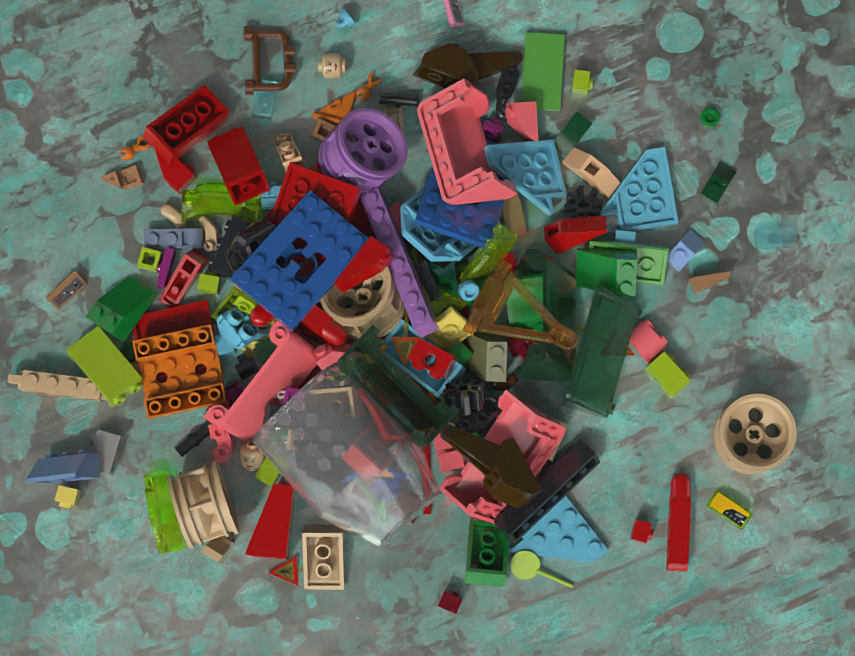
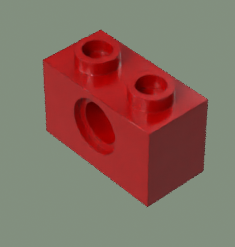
M419 338L408 360L412 362V367L421 372L423 369L429 371V376L439 381L440 378L444 380L448 378L457 358ZM431 356H435V364L429 366L427 360Z

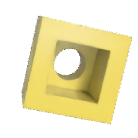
M58 485L55 501L60 502L59 506L71 509L72 505H78L81 491Z

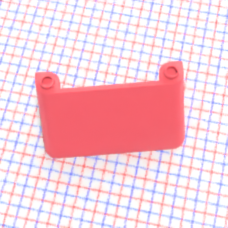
M462 79L425 99L419 104L417 109L443 201L450 205L509 199L518 194L515 184L508 179L499 180L496 172L488 167L484 147L487 146V142L479 117L485 115L490 108L488 95L466 79Z
M277 319L271 324L272 328L269 336L271 341L278 347L232 406L228 403L209 406L204 412V418L244 442L250 440L258 441L269 427L262 425L265 405L281 406L277 393L280 390H286V386L299 388L317 364L311 354L317 346L296 330H289Z
M505 390L498 399V407L502 412L484 439L500 445L504 440L514 437L532 473L536 477L563 438L566 431L565 427L514 393ZM469 461L459 475L452 474L445 477L439 489L471 517L495 524L493 521L497 516L510 506L491 497L484 487V474Z

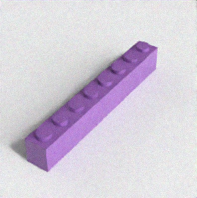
M378 187L361 195V200L378 241L388 247L394 255L388 267L414 330L421 337H424L440 329L385 195Z

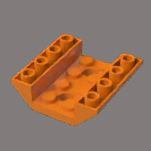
M211 324L132 341L143 381L147 419L227 403L222 368ZM200 364L205 365L207 368L206 373L203 375L196 373V367ZM164 372L167 374L168 378L165 383L157 381L159 373Z

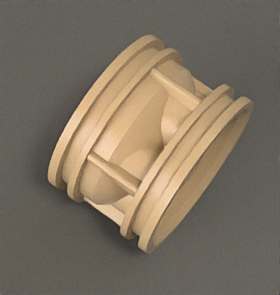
M385 267L381 273L364 281L363 287L359 290L351 288L342 293L333 285L320 300L324 310L338 324L345 328L350 337L358 340H374L376 337L381 338L387 335L399 324L405 313V306L389 267ZM379 280H383V285L381 289L375 291V283ZM353 300L354 305L351 308H342L345 301Z
M749 394L734 401L721 412L716 420L713 431L714 446L721 460L733 470L745 474L763 473L780 465L791 454L797 437L796 423L790 410L780 400L766 394ZM753 408L761 412V420L757 423L751 422L748 417L749 411ZM731 420H737L741 424V431L738 434L730 431L729 423ZM769 424H774L778 427L779 435L776 438H770L766 435L765 430ZM755 431L757 433V435H755L757 439H750L749 436L751 434L749 432ZM736 443H742L746 446L747 452L745 456H738L734 452V445ZM763 445L769 448L770 456L768 459H762L757 455V448Z
M217 460L212 461V466H208L205 463L202 468L183 474L178 472L175 478L172 474L167 476L174 510L183 536L190 549L195 548L196 543L202 546L204 542L224 535L230 537V532H234L235 535L240 533L231 496Z

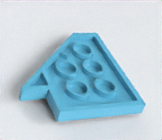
M554 139L494 144L484 147L488 167L504 180L512 181L516 186V190L547 215L554 213L551 199L563 198L567 195Z
M665 147L649 149L643 153L602 209L600 216L617 214L619 230L638 231L677 225L679 223Z
M566 496L522 537L523 540L510 550L512 553L527 550L532 551L537 556L591 563L608 551Z

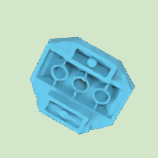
M425 187L404 202L400 208L401 235L433 264L460 261L476 246L413 224Z

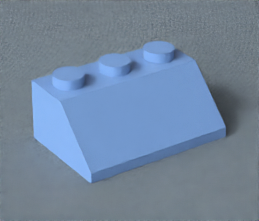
M79 450L78 454L75 455L74 452H63L62 456L59 457L58 454H47L46 458L36 461L26 478V483L53 484L100 478L99 454L90 453V450Z

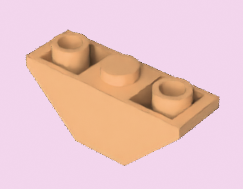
M290 132L279 134L276 138L272 139L285 172L290 162L305 167Z
M575 147L562 162V164L606 198H609L620 184L605 165L592 155Z

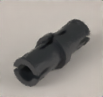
M397 92V94L379 93L380 98H387L379 99V105L418 107V101H410L418 100V94H401V92Z
M421 262V266L419 264L415 265L414 267L422 281L420 284L422 287H425L430 302L433 303L437 301L436 299H442L443 297L435 283L436 278L432 277L427 262Z
M203 423L192 434L189 433L184 441L174 447L182 458L195 446L198 447L199 443L210 435L209 426Z

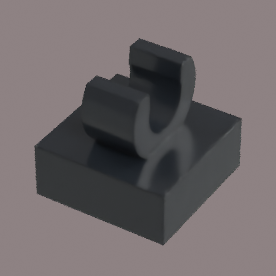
M244 353L237 356L239 363L235 365V368L242 380L259 372L252 357L247 359Z

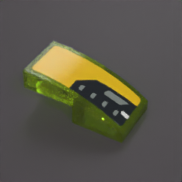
M719 490L715 492L706 505L710 510L741 531L753 515L749 510Z

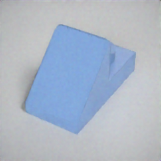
M690 230L668 254L667 262L679 272L705 242Z

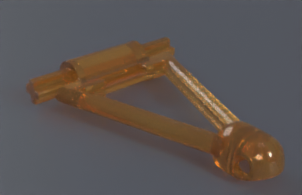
M501 260L493 276H488L469 311L472 313L463 330L473 335L481 322L478 332L553 343L566 350L574 349L578 344L577 334L561 325L512 272L506 277L512 265ZM513 288L550 326L549 332L494 324Z

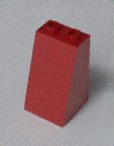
M243 126L233 128L229 132L215 136L207 141L234 206L271 191Z
M279 481L278 484H273L245 555L289 560L296 488L292 486L291 482Z

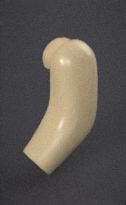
M171 204L162 205L161 214L171 220L175 228H187L186 218L179 210Z
M203 215L198 220V223L205 232L204 249L212 253L217 249L218 228L206 215Z

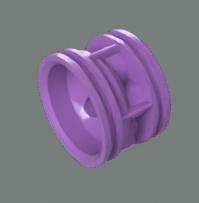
M360 108L348 113L338 124L337 128L330 132L322 141L318 152L319 165L324 175L362 188L361 196L377 187L380 190L388 179L393 177L403 167L407 159L408 147L402 130L393 119L378 110ZM346 136L353 137L356 143L350 142ZM353 154H356L361 160V164L353 158ZM373 160L378 162L379 170L373 166Z

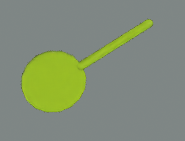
M519 551L511 558V571L519 579H531L539 573L566 586L574 587L572 583L540 570L539 558L532 551Z

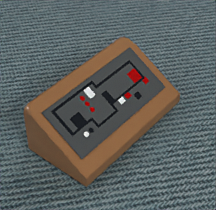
M73 271L46 296V299L57 310H60L87 283Z

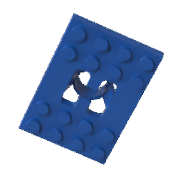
M486 141L487 145H494V143ZM432 166L413 224L489 250L504 200L450 205L443 201ZM496 173L497 178H498L499 180H501V181L504 180L502 177H500V176Z
M309 191L234 273L230 280L289 330L293 331L331 289L335 280L369 238L313 192ZM299 237L308 243L304 249L295 250L292 244ZM300 253L306 258H311L314 262L313 272L306 277H296V272L300 269L296 262L292 261L288 266L290 260L295 256H299ZM315 253H321L326 258V261L319 267H317ZM281 255L285 261V269L276 263Z

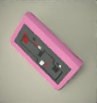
M443 0L450 28L454 29L464 26L459 1Z

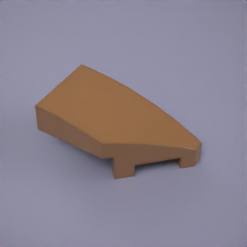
M137 165L119 172L114 171L101 177V180L126 191L144 184Z

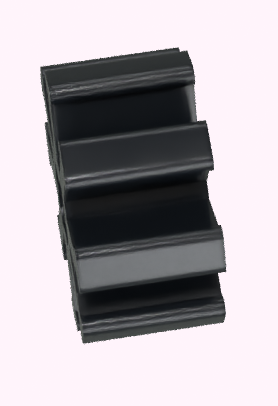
M578 186L579 198L573 195L572 191H569L565 200H569L573 204H564L563 213L575 211L574 215L570 216L569 219L578 218L579 216H582V218L588 217L587 215L590 217L600 216L601 213L596 212L594 209H602L603 199L591 202L598 192L595 188H592L590 194L585 197V186ZM581 203H584V206L588 207H586L585 210H582V207L578 206H580Z
M463 378L456 380L457 385L450 382L445 384L446 389H443L445 410H451V414L457 415L460 410H464V415H471V408L477 411L483 409L482 404H485L483 384H477L476 379H471L468 383L464 384Z

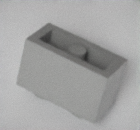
M97 430V434L94 433L91 439V445H93L91 453L99 454L100 472L112 476L123 437Z

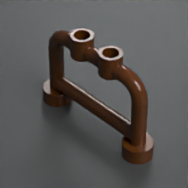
M243 26L244 42H252L253 79H245V94L254 95V91H281L288 88L292 81V75H296V63H291V57H295V45H291L289 36L280 30H252L251 26ZM259 38H280L283 41V82L261 83Z

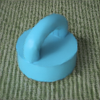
M344 8L339 12L341 17L336 21L337 27L342 28L348 25L351 28L355 25L356 22L347 9Z
M466 280L458 284V292L463 300L471 301L478 296L479 287L474 281Z

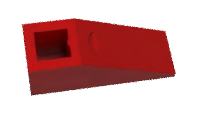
M156 152L163 178L181 195L196 180L193 174L195 170L189 164H182L179 161L181 157L168 165Z
M607 217L560 219L544 227V240L558 255L608 232Z

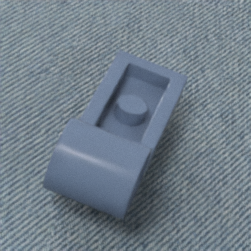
M203 228L144 229L145 248H203Z

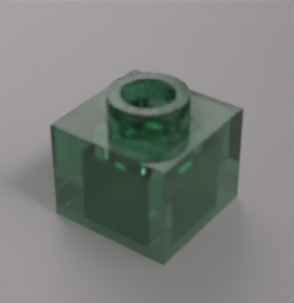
M269 338L266 340L261 339L254 345L253 352L264 365L276 347Z

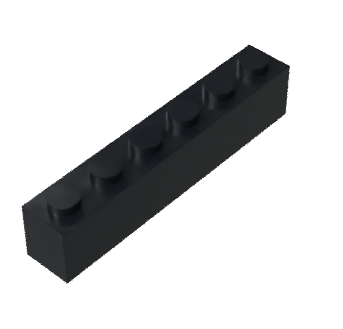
M581 440L570 446L569 450L537 479L542 491L528 505L519 509L510 505L497 516L493 522L498 530L515 544L601 463L598 456Z

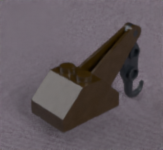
M447 43L424 53L415 66L412 76L446 89L462 79H466L476 86L477 81L501 72L495 90L497 101L496 113L501 119L507 120L503 107L513 95L519 77L517 66L522 62L523 55L519 51L468 53L467 50L458 44Z
M486 396L485 400H491L495 403V410L476 411L471 413V415L461 417L455 422L454 426L450 424L445 425L440 432V436L484 474V487L493 499L519 509L528 505L542 489L514 437L504 440L498 445L472 434L486 428L502 412L498 407V398Z

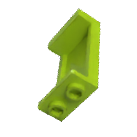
M99 326L66 349L70 359L77 363L106 398L111 408L122 404L127 396L131 393L135 394L141 389L143 385L142 377Z

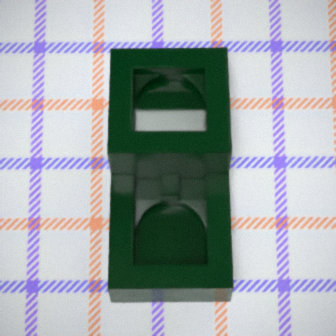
M576 112L555 139L556 148L567 156L592 126V123Z

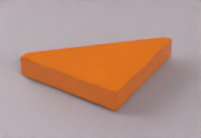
M352 91L347 96L313 113L312 118H321L338 125L351 112L356 91Z

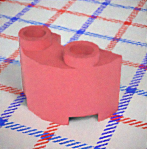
M646 319L645 321L640 320L623 337L639 352L640 356L648 364H651L659 355L667 350L665 345L668 341L663 335H657L653 330L655 328L653 324Z
M208 425L211 439L216 440L218 443L217 448L213 450L214 459L217 460L219 465H223L229 462V459L236 451L235 437L216 425Z

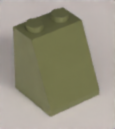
M474 332L468 336L467 348L474 353L466 366V372L484 381L506 382L507 333Z

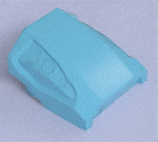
M237 306L217 318L219 333L230 347L240 350L248 344L269 335L271 327L268 325L264 327L255 326L250 320V315L239 310Z

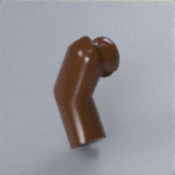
M512 373L506 379V382L489 381V384L494 390L505 391L515 385L519 378Z

